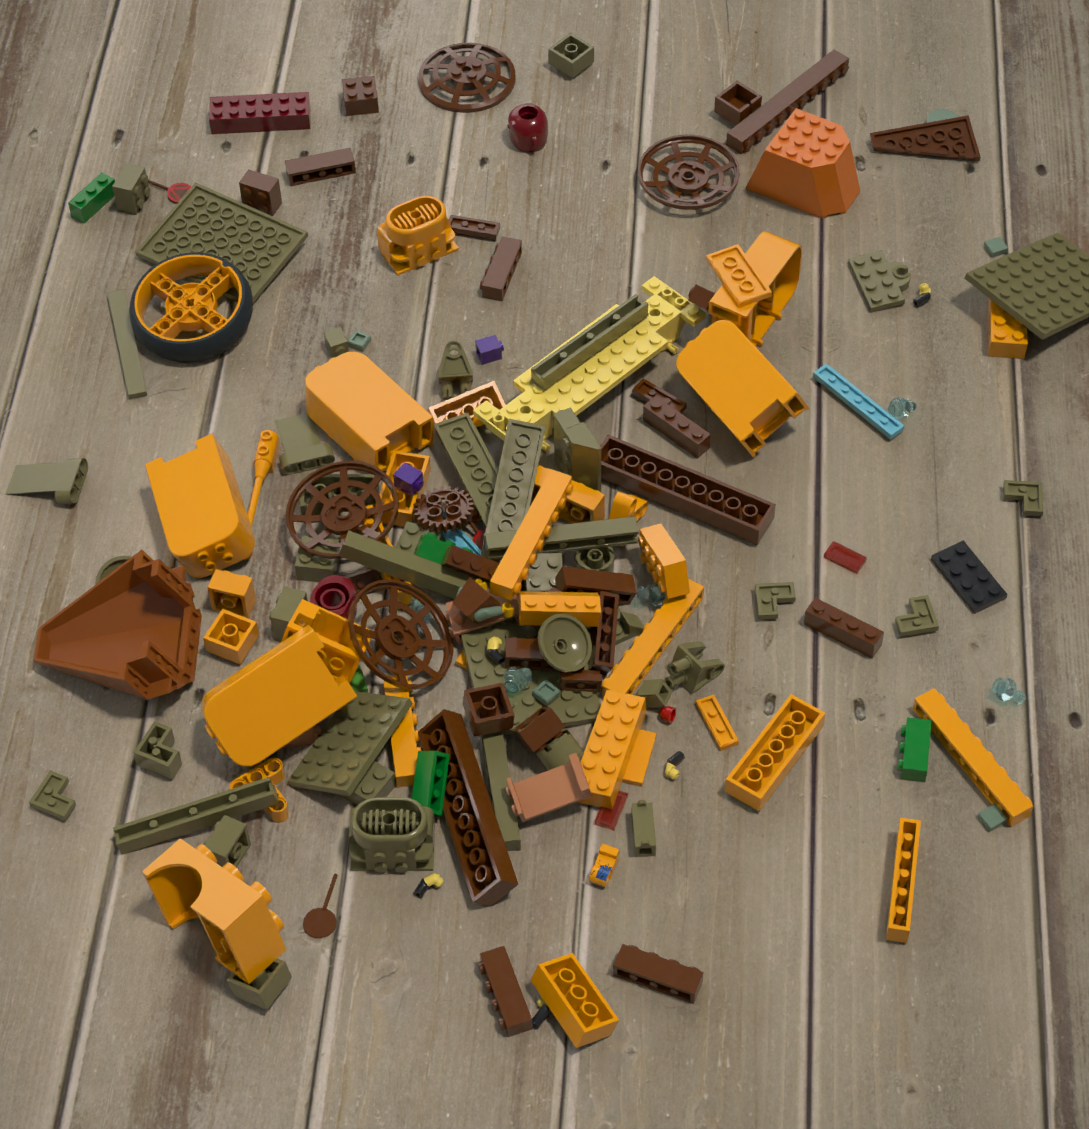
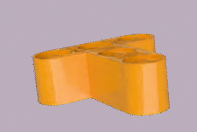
M619 491L614 497L609 519L636 516L637 522L645 514L648 508V501Z
M278 758L266 760L234 779L230 783L229 789L270 777L273 785L279 784L283 781L285 775L281 760ZM276 788L279 804L264 808V810L274 822L282 823L288 819L289 810L286 799Z

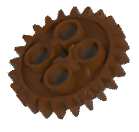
M441 486L440 490L434 488V492L427 490V495L421 494V499L417 498L416 503L413 504V515L415 522H418V526L423 525V530L429 528V532L436 530L437 534L441 530H444L445 534L448 530L455 532L454 528L456 527L461 530V525L467 526V521H472L475 511L473 498H470V494H465V490L459 492L458 488L451 490V486L447 490H444L443 486ZM442 500H445L446 520H443Z

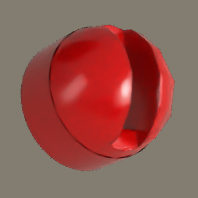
M671 706L663 707L660 710L661 719L669 723L674 721L676 708Z

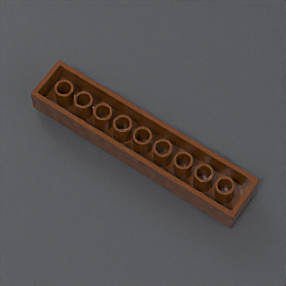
M607 435L600 445L601 479L757 545L774 520L776 504L611 435Z
M443 709L421 728L418 734L424 751H438L450 754L443 812L473 903L491 907L518 885V881L462 715Z

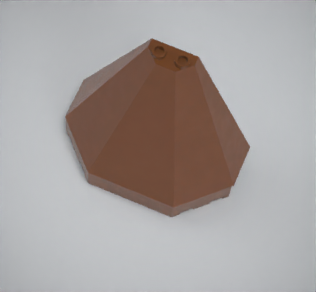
M140 550L39 627L34 661L39 665L146 700L169 694L173 690L194 681L202 615L200 609L195 608L192 599L195 598L192 586L185 580V566L170 569L160 559L153 560L143 550Z

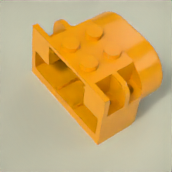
M420 196L393 207L386 216V222L377 228L379 251L398 276L459 250V247L453 241L455 233L450 226V220L446 216V207L442 201L432 196Z
M302 599L286 627L281 642L309 625L314 629L325 646L317 651L333 678L337 679L342 675L350 683L362 660L357 654L350 638L348 619ZM356 633L358 642L365 653L366 647L364 646L362 636Z

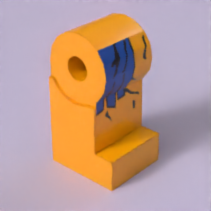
M601 844L599 855L590 873L589 882L602 887L607 886L619 862L620 849Z

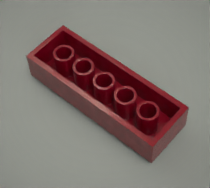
M309 92L210 97L209 123L211 134L311 129Z

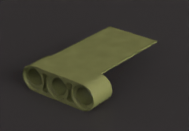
M307 413L275 420L285 451L279 457L284 474L292 475L334 463L335 457L329 443H320L314 421Z
M85 458L67 459L66 462L16 465L6 494L55 491V499L58 504L76 503L88 472V462Z

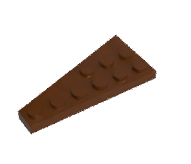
M969 115L870 133L873 151L980 161L981 159Z

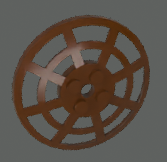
M458 43L443 47L425 59L418 73L420 90L429 102L444 110L459 113L479 112L500 104L511 94L516 82L515 68L511 60L498 49L480 43ZM481 49L495 53L500 57L494 58L492 55L485 51H482ZM446 52L435 64H428L432 59ZM461 52H471L469 56L460 57L457 54ZM479 53L488 57L489 59L482 61L476 58V56ZM449 56L454 59L449 64H441ZM499 63H508L511 73L510 79L501 76ZM494 64L496 73L486 71V65ZM433 69V79L435 82L426 87L423 80V71ZM438 69H447V75L439 79ZM486 77L492 78V81L483 87L481 83ZM450 81L456 85V88L452 89L443 83ZM498 81L507 84L501 93L490 99L486 91L493 88ZM474 86L477 88L476 90L462 91L463 88ZM439 87L443 91L453 94L452 101H444L433 95L431 91ZM480 94L484 100L475 104H458L460 96Z
M676 135L664 138L654 143L643 153L638 165V179L643 190L655 201L665 206L682 210L704 209L724 201L735 190L740 176L739 164L733 152L722 143L700 135ZM694 143L704 145L705 147L701 153L691 151L680 152L678 144ZM668 146L672 147L674 154L663 158L659 163L650 158L657 151ZM711 148L723 154L729 160V163L720 166L713 158L709 157L708 154ZM683 157H693L698 159L697 161H684ZM674 159L677 161L670 169L664 166ZM704 161L711 164L715 169L708 171L703 165ZM646 163L655 168L653 181L643 180V170ZM733 168L734 181L732 187L722 186L724 182L723 172ZM660 171L668 175L667 181H658ZM719 176L717 185L708 183L709 177ZM671 186L675 192L670 195L662 187ZM648 187H656L662 195L669 199L665 200L658 197ZM704 189L713 190L703 197L699 194ZM718 191L726 192L721 197L706 203L704 202V200H707L713 197L715 194H717ZM682 193L692 194L694 199H683L679 197L682 195ZM675 201L683 202V203H695V202H697V204H679V203H674V202H675Z
M360 461L331 463L310 473L294 489L286 508V524L291 537L304 551L320 558L344 559L338 556L339 553H322L311 548L320 543L327 547L341 549L348 531L356 532L357 530L364 533L363 536L371 537L378 542L382 541L396 521L399 509L398 494L389 476L374 465ZM347 470L364 471L375 475V477L368 485L360 481L348 480ZM340 472V482L328 485L321 491H318L312 485L315 481L326 475ZM381 480L390 489L393 497V502L383 505L380 495L375 490ZM348 487H356L364 491L360 496L349 493ZM341 488V494L330 499L325 497L329 492ZM307 490L313 498L307 507L305 515H294L299 498ZM372 495L376 500L377 507L367 509L364 502ZM319 501L324 505L321 515H312L313 509ZM394 509L387 527L381 534L376 532L375 530L381 523L383 512ZM342 512H349L347 516H340ZM377 514V518L371 528L364 525L367 516ZM294 522H304L313 539L305 544L302 543L296 534ZM323 522L326 529L317 535L313 530L312 523ZM331 534L341 535L340 543L329 542L324 539Z
M386 579L370 583L355 596L348 614L350 638L361 660L376 676L396 687L416 690L433 685L448 671L454 652L453 638L450 635L449 624L444 614L428 595L408 583ZM376 589H390V600H381L371 604L366 595ZM398 590L411 595L421 602L424 607L420 611L415 612L409 606L398 602ZM360 599L367 609L362 617L361 627L354 624V611ZM389 607V615L382 619L376 609ZM397 608L406 612L412 618L408 621L404 617L397 615ZM429 612L436 620L443 640H432L429 628L423 620ZM370 615L377 624L375 631L366 629L367 620ZM417 623L423 631L425 639H419L414 627ZM356 633L362 636L364 646L371 656L370 659L363 652ZM394 634L399 637L400 641L394 638ZM367 637L375 639L379 647L376 653L370 647ZM419 647H426L423 661L415 655ZM433 648H444L443 662L439 671L436 672L428 666L432 658ZM384 655L393 659L395 668L388 666L380 659ZM409 659L417 667L411 670H403L402 661ZM377 663L385 670L397 674L399 681L381 672L375 664ZM421 671L432 677L429 681L422 684H408L406 676L415 675Z

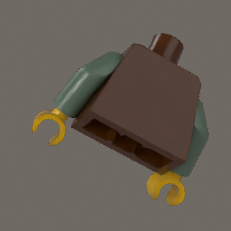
M470 577L465 585L458 589L456 598L453 601V604L460 610L453 620L460 627L468 619L477 625L483 620L500 616L502 613L505 617L514 616V608L511 607L509 602L503 603L501 607V604L486 591L488 590L486 582L482 583L480 579L474 581Z

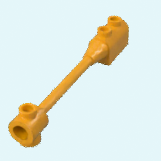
M271 430L261 432L254 459L255 483L247 513L251 528L262 482L267 473H274L280 447L278 434ZM253 551L250 553L248 557H246L243 560L251 558L253 555Z

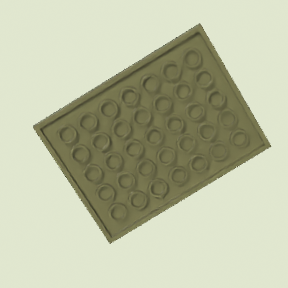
M195 182L135 252L138 257L155 265L169 257L183 253L199 252L219 256L232 263L244 275L251 288L254 303L307 239L308 232ZM192 276L186 279L195 283H201L208 276ZM231 287L223 294V296L236 302L239 300L238 292L234 287Z
M1059 233L1050 235L967 272L964 278L1042 340L1089 317V255L1081 251L1075 244L1069 242Z
M515 617L460 635L472 687L478 688L498 683L504 684L515 715L513 729L542 706L551 707L565 727L595 723L600 710L596 692L560 691V695L546 706L532 695V691L545 679L560 690V671L504 669V661L497 665L486 652L488 640L491 637H499L502 644H499L498 652L504 657L506 638L538 639L539 631L529 625H518ZM588 662L585 665L584 670H588ZM513 729L500 732H503V735L513 734L511 731Z

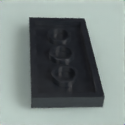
M964 540L931 556V561L974 614L1007 599L1008 594Z

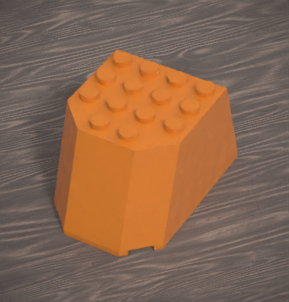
M796 108L764 150L746 189L820 218H827V215L835 213L845 214L859 195L860 186L851 144L843 126Z

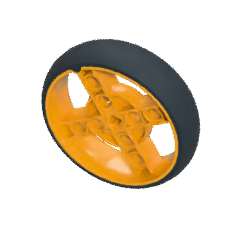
M183 253L157 263L142 276L132 293L129 308L130 321L140 342L154 354L177 362L203 361L225 352L244 334L253 312L252 291L241 271L229 261L208 253ZM208 276L201 283H186L183 285L175 283V281L187 277ZM234 287L238 292L239 300L233 314L229 319H226L217 312V299L228 289ZM157 295L165 301L166 314L152 327L148 328L144 321V315L150 301ZM204 329L209 332L196 338L174 339L182 331Z

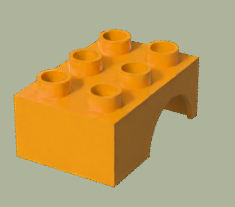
M179 839L142 871L168 926L174 929L183 922L200 918L217 954L215 957L216 961L246 983L250 984L287 950L279 933L284 929V924L277 914L268 909L267 906L272 902V897L267 889L257 881L250 886L244 883L243 875L229 862L223 867L218 865L216 857L205 845L200 844L193 848L182 839Z

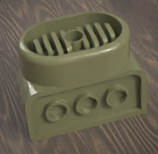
M375 797L364 800L357 807L351 809L349 827L350 871H376L378 873L386 871H397L400 873L407 871H434L435 821L434 812L431 808L424 807L416 800L407 797Z

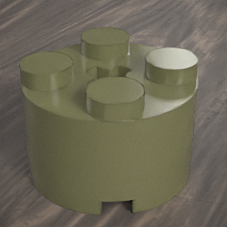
M609 546L577 550L576 568L614 572L613 548Z
M568 729L561 730L563 733L554 740L551 738L546 742L547 746L544 749L535 752L547 770L569 763V755L577 753L579 758L584 754L581 746Z

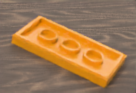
M739 244L706 255V261L739 308L772 296V291Z

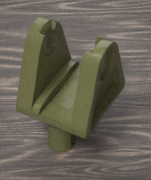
M454 340L446 344L438 372L439 383H442L443 399H447V391L449 399L454 398L453 382H460L461 395L465 393V390L467 392L471 391L470 381H473V371L460 342ZM456 350L458 354L451 355L450 352Z
M700 641L679 644L673 660L669 664L668 672L671 675L665 677L664 681L670 689L681 684L693 694L718 677L724 670L725 665L719 659L699 661L704 655L702 653L703 650L706 648Z

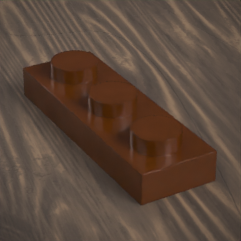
M450 215L449 217L450 226L454 233L497 239L500 230V223L456 215Z
M644 378L632 389V394L645 402L657 396L681 414L687 409V403Z

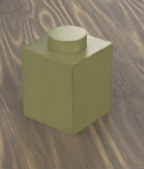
M341 327L324 332L325 345L332 358L349 352L348 341Z
M663 679L644 680L636 696L645 697L646 708L666 707L673 691Z

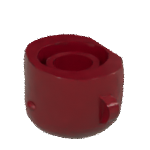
M531 103L516 106L509 114L507 125L512 143L521 152L533 153L540 151L546 145L548 137V119L545 112L537 105Z
M328 576L315 586L310 596V603L348 619L350 606L357 595L354 584L344 576ZM356 605L355 611H354V619H355L356 614H357V605Z

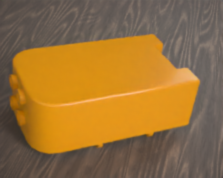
M763 231L745 254L772 291V296L739 308L722 284L709 301L708 313L712 315V324L720 320L731 321L755 347L762 346L763 340L761 339L776 319L781 320L783 317L781 311L793 296L801 271L802 246L767 231Z
M716 321L708 328H704L699 336L686 344V347L677 357L676 368L679 374L753 457L766 444L764 440L789 418L793 417L795 419L805 409L806 411L810 409L798 392L731 321Z
M355 351L343 353L331 358L327 363L315 367L305 379L308 416L328 434L330 439H333L354 461L365 462L385 471L388 469L394 450L409 453L416 448L420 450L427 445H433L434 417L364 354Z
M213 434L196 440V449L168 462L159 457L145 464L168 548L182 566H185L186 572L194 578L209 576L216 569L222 570L242 561L250 555L255 546V538L230 458Z
M309 625L228 677L204 695L201 702V712L207 723L204 727L212 739L214 737L218 739L215 743L223 756L228 754L236 764L241 766L258 764L358 697L349 682L342 675L337 679L333 678L317 651L325 646L314 629Z

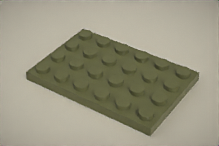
M354 691L358 697L335 712L321 732V735L315 740L310 750L294 770L288 783L292 787L350 796L413 704L411 700L404 697Z

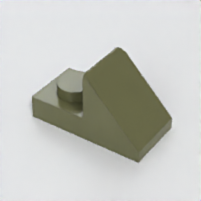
M620 612L615 645L642 634L644 625L637 615Z

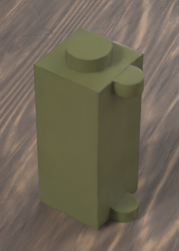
M639 800L637 803H632L631 806L635 857L656 856L652 802L646 803L645 800Z

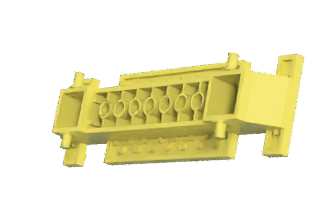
M654 276L642 285V291L651 296L645 301L648 303L649 316L546 390L542 391L531 382V368H529L513 380V386L523 392L500 410L486 400L473 410V415L503 441L505 440L509 419L546 426L541 449L547 453L550 451L551 446L544 441L552 435L554 413L571 407L577 416L661 351L668 349L675 355L678 353L679 348L674 346L673 342L680 337V331L684 324L687 322L694 327L706 318V312ZM618 304L614 305L612 308H610L608 311H606L604 314H602V315H601L600 317H598L596 320H594L593 322H591L589 325H587L585 328H583L581 331H579L577 334H575V335H574L573 337H571L569 340H567L566 342H564L562 345H560L558 348H556V349H555L554 351H552L550 354H552L553 352H555L556 350H558L560 347H562L563 345H565L567 342H569L570 340H572L574 337H576L577 335H579L581 332H583L584 330H586L588 327H590L591 325H593L595 322H597L598 320H600L602 317H604L605 315H607L609 312H611L612 310H614V309H615L616 307H618L619 305H618Z

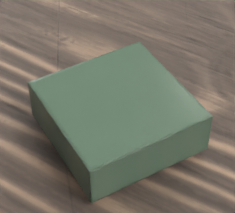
M1001 237L984 242V247L992 257L1008 252V247Z
M355 330L348 340V347L363 352L371 341V335Z
M545 679L532 691V695L548 706L560 695V690Z
M996 804L982 810L977 816L989 831L1007 822V817Z

